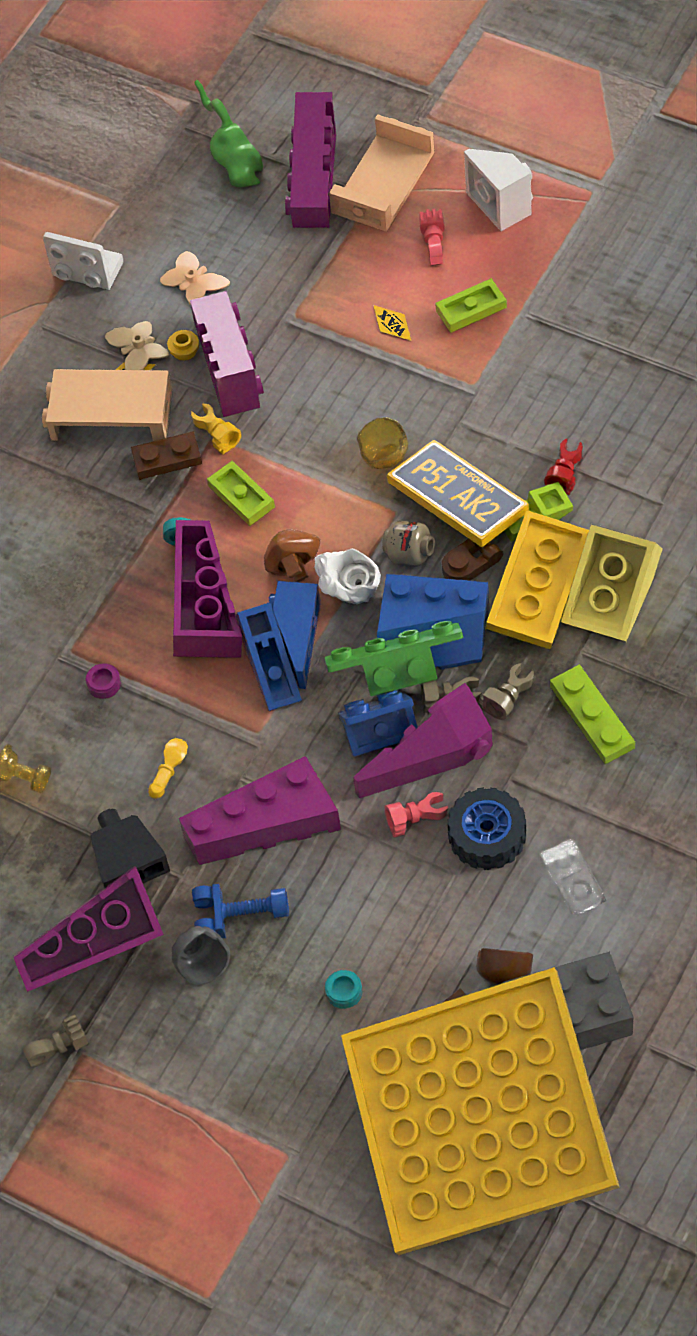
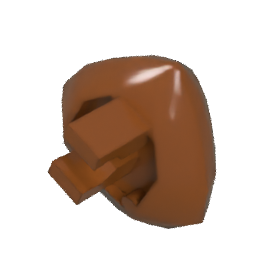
M287 529L278 532L271 539L265 552V570L275 574H288L289 578L294 577L295 582L304 580L309 577L304 564L315 559L320 546V538L314 534L299 530Z

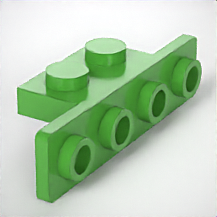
M443 621L434 624L430 630L422 632L407 630L400 633L398 638L385 641L383 638H377L367 641L364 647L352 650L350 647L335 649L331 652V655L325 657L328 672L362 665L370 696L438 679L430 647L462 639L463 633L459 623L452 624L451 621Z

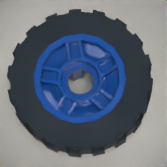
M484 787L477 788L475 791L464 793V796L458 798L455 801L454 807H451L449 811V819H447L449 844H451L453 853L457 854L459 860L464 864L468 863L470 867L476 869L477 867L484 868V870H491V868L496 867L499 869L504 867L505 864L513 862L515 857L521 854L523 844L526 843L525 812L523 807H520L519 801L515 797L512 798L508 792L504 790L502 792L492 787L490 789H484ZM493 827V830L490 832H484L480 829H490Z

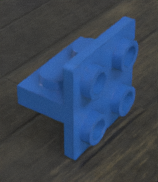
M394 690L378 694V700L370 703H365L364 699L345 704V710L338 712L339 720L343 723L352 755L357 756L399 743L405 735L403 732L411 724L418 728L412 709L414 705L412 698L405 693Z

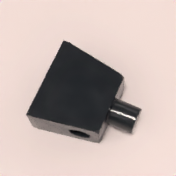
M107 809L98 815L97 820L102 829L93 832L90 837L104 888L134 866L138 870L142 883L170 872L163 849L138 816L131 815L121 820L116 809Z

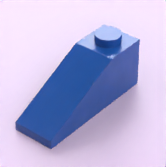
M278 581L276 594H270L269 602L272 605L297 684L300 689H306L321 605L318 584Z
M271 603L237 612L235 617L241 630L242 642L268 711L302 701Z

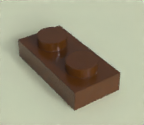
M194 431L131 447L139 480L202 464Z

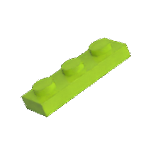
M580 664L550 680L551 689L605 765L635 749L634 739Z

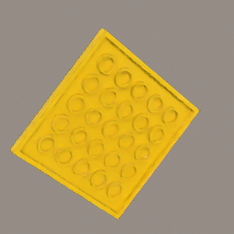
M555 967L341 1035L396 1254L402 1255L620 1188Z

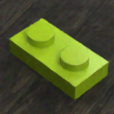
M491 278L435 303L436 312L450 333L507 308V300Z
M233 461L207 478L208 487L249 526L275 508L274 500Z

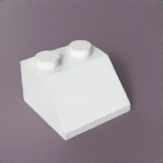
M476 149L464 151L466 193L500 231L531 215V200L533 199L531 192L532 172L526 163H521L511 153Z

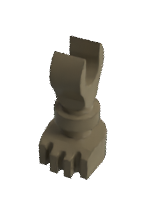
M521 663L514 665L510 670L507 683H503L498 689L488 688L480 698V704L483 706L482 710L496 719H505L513 710V703L518 698V694L532 686L534 671L532 670L526 678L520 679L517 676L521 672Z
M466 677L450 685V682H443L442 686H437L436 680L421 683V700L424 713H430L428 709L462 684L466 683L469 688L479 687L480 680L475 677ZM482 692L473 693L477 702L480 701Z
M75 1014L63 1020L65 1032L59 1033V1031L52 1033V1038L31 1042L22 1049L31 1067L45 1063L57 1051H60L61 1054L68 1051L66 1047L72 1044L75 1050L89 1044Z

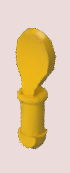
M179 738L171 739L165 745L163 751L164 764L159 765L158 773L148 788V794L151 798L158 799L164 795L170 778L175 774L173 768L184 760L188 745L184 740Z

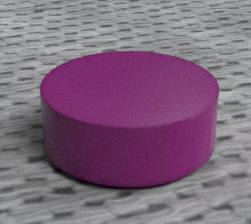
M97 664L86 674L88 691L96 698H110L121 687L119 672L110 664Z

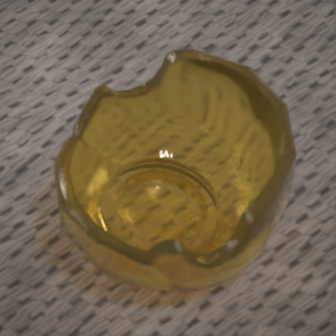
M390 417L376 418L365 424L357 436L361 457L371 468L379 470L391 468L404 459L408 450V439L399 421Z

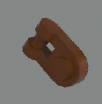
M468 538L443 557V576L445 579L471 581L498 563L503 557V551L496 544L492 545L490 542L484 547H480ZM479 550L482 555L475 558L472 554Z

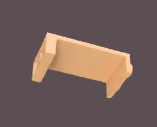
M377 115L375 118L376 137L346 186L342 187L334 184L329 192L332 214L387 232L433 156L434 142L433 132L400 122L393 118Z
M54 369L52 382H48L46 387V397L49 405L48 408L43 409L42 413L43 427L48 428L51 441H58L60 426L150 427L153 441L167 437L172 397V386L168 371Z

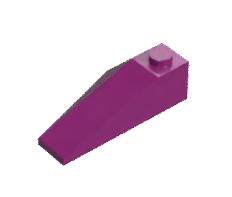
M466 683L428 709L431 716L418 728L411 724L403 732L405 735L396 748H385L353 777L355 793L359 798L464 766L473 759H481L490 751L493 746L492 728Z

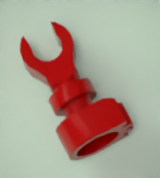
M565 439L560 443V459H557L554 466L549 468L544 484L547 486L559 482L566 495H570L576 483V478L573 476L574 464L581 460L583 446L580 442L577 450L567 451L568 439Z

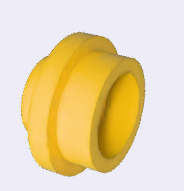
M177 331L167 341L168 350L178 360H189L196 355L199 349V339L192 331Z

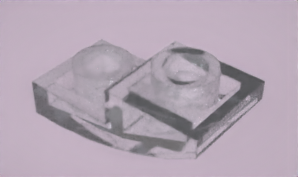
M572 838L540 853L544 866L556 883L559 893L573 917L606 902L599 884Z

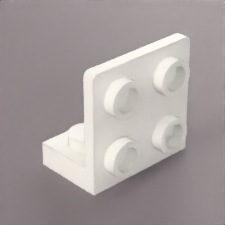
M45 232L43 236L53 276L65 281L71 280L83 283L93 288L99 287L110 290L124 262L122 254L104 250L103 246L50 232Z

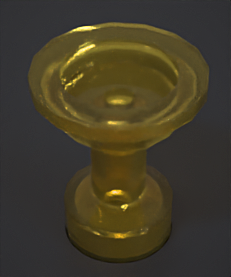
M5 745L0 753V781H8L12 776L31 782L30 789L41 794L45 790L51 775V768L40 764L36 769L20 764L18 763V755L13 751V746Z

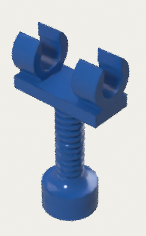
M213 884L212 887L198 886L192 889L195 907L209 908L214 905L215 919L202 918L196 920L194 925L213 929L221 938H226L224 919L227 916L231 917L232 915L234 917L238 916V914L241 916L245 915V913L248 915L249 913L256 914V912L263 913V911H268L274 915V918L289 917L286 888L271 890L270 896L266 899H252V901L248 900V902L245 900L241 901V903L238 901L237 903L234 902V904L233 902L230 904L223 903V895L219 884Z

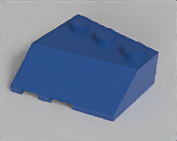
M386 574L377 638H383L387 641L398 638L400 633L407 630L422 632L432 629V626L436 623L451 621L452 624L459 623L463 638L430 647L435 667L442 670L482 662L485 626L489 610L488 582Z

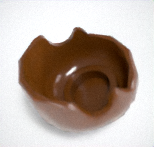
M482 948L477 955V972L485 982L497 986L505 981L531 974L533 954L529 952Z

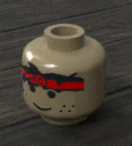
M397 521L392 524L391 528L386 529L382 547L391 562L420 566L426 561L428 556L433 554L435 540L430 535V531L425 524Z

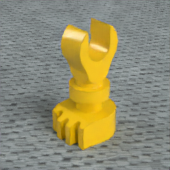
M203 403L202 407L206 416L199 417L191 411L193 423L197 428L208 431L213 437V447L223 455L239 443L241 431L232 423L217 418L211 405Z

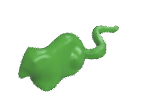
M196 80L194 83L200 93L204 107L210 112L215 111L222 121V126L215 132L210 141L211 155L216 162L226 168L232 186L248 187L258 185L260 180L256 177L255 172L263 171V162L259 152L249 142L241 128L231 121L223 103L217 98L210 101L202 84Z

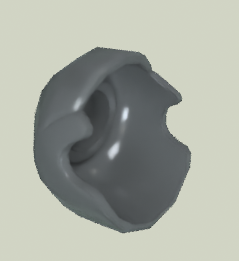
M206 926L189 928L179 935L172 946V963L176 970L191 984L210 983L220 977L229 965L230 949L218 933Z

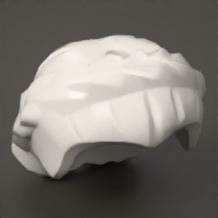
M353 548L344 552H325L315 557L314 568L319 576L318 585L324 594L353 604L368 602L371 597H374L380 583L381 574L377 565L369 557Z

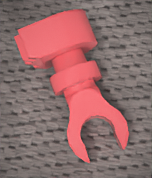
M427 209L425 213L422 211L419 214L420 231L424 235L425 242L428 243L430 264H443L441 241L443 240L442 232L445 229L442 209L435 211V209L429 211Z
M432 792L417 804L415 802L406 803L404 808L400 802L385 805V816L393 837L405 835L407 821L413 824L419 822L420 818L443 819L447 815L448 806L439 809L431 807L432 804L443 801V793Z

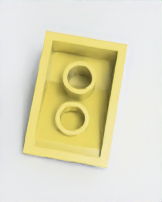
M591 525L561 623L626 642L652 584L663 548L656 542Z

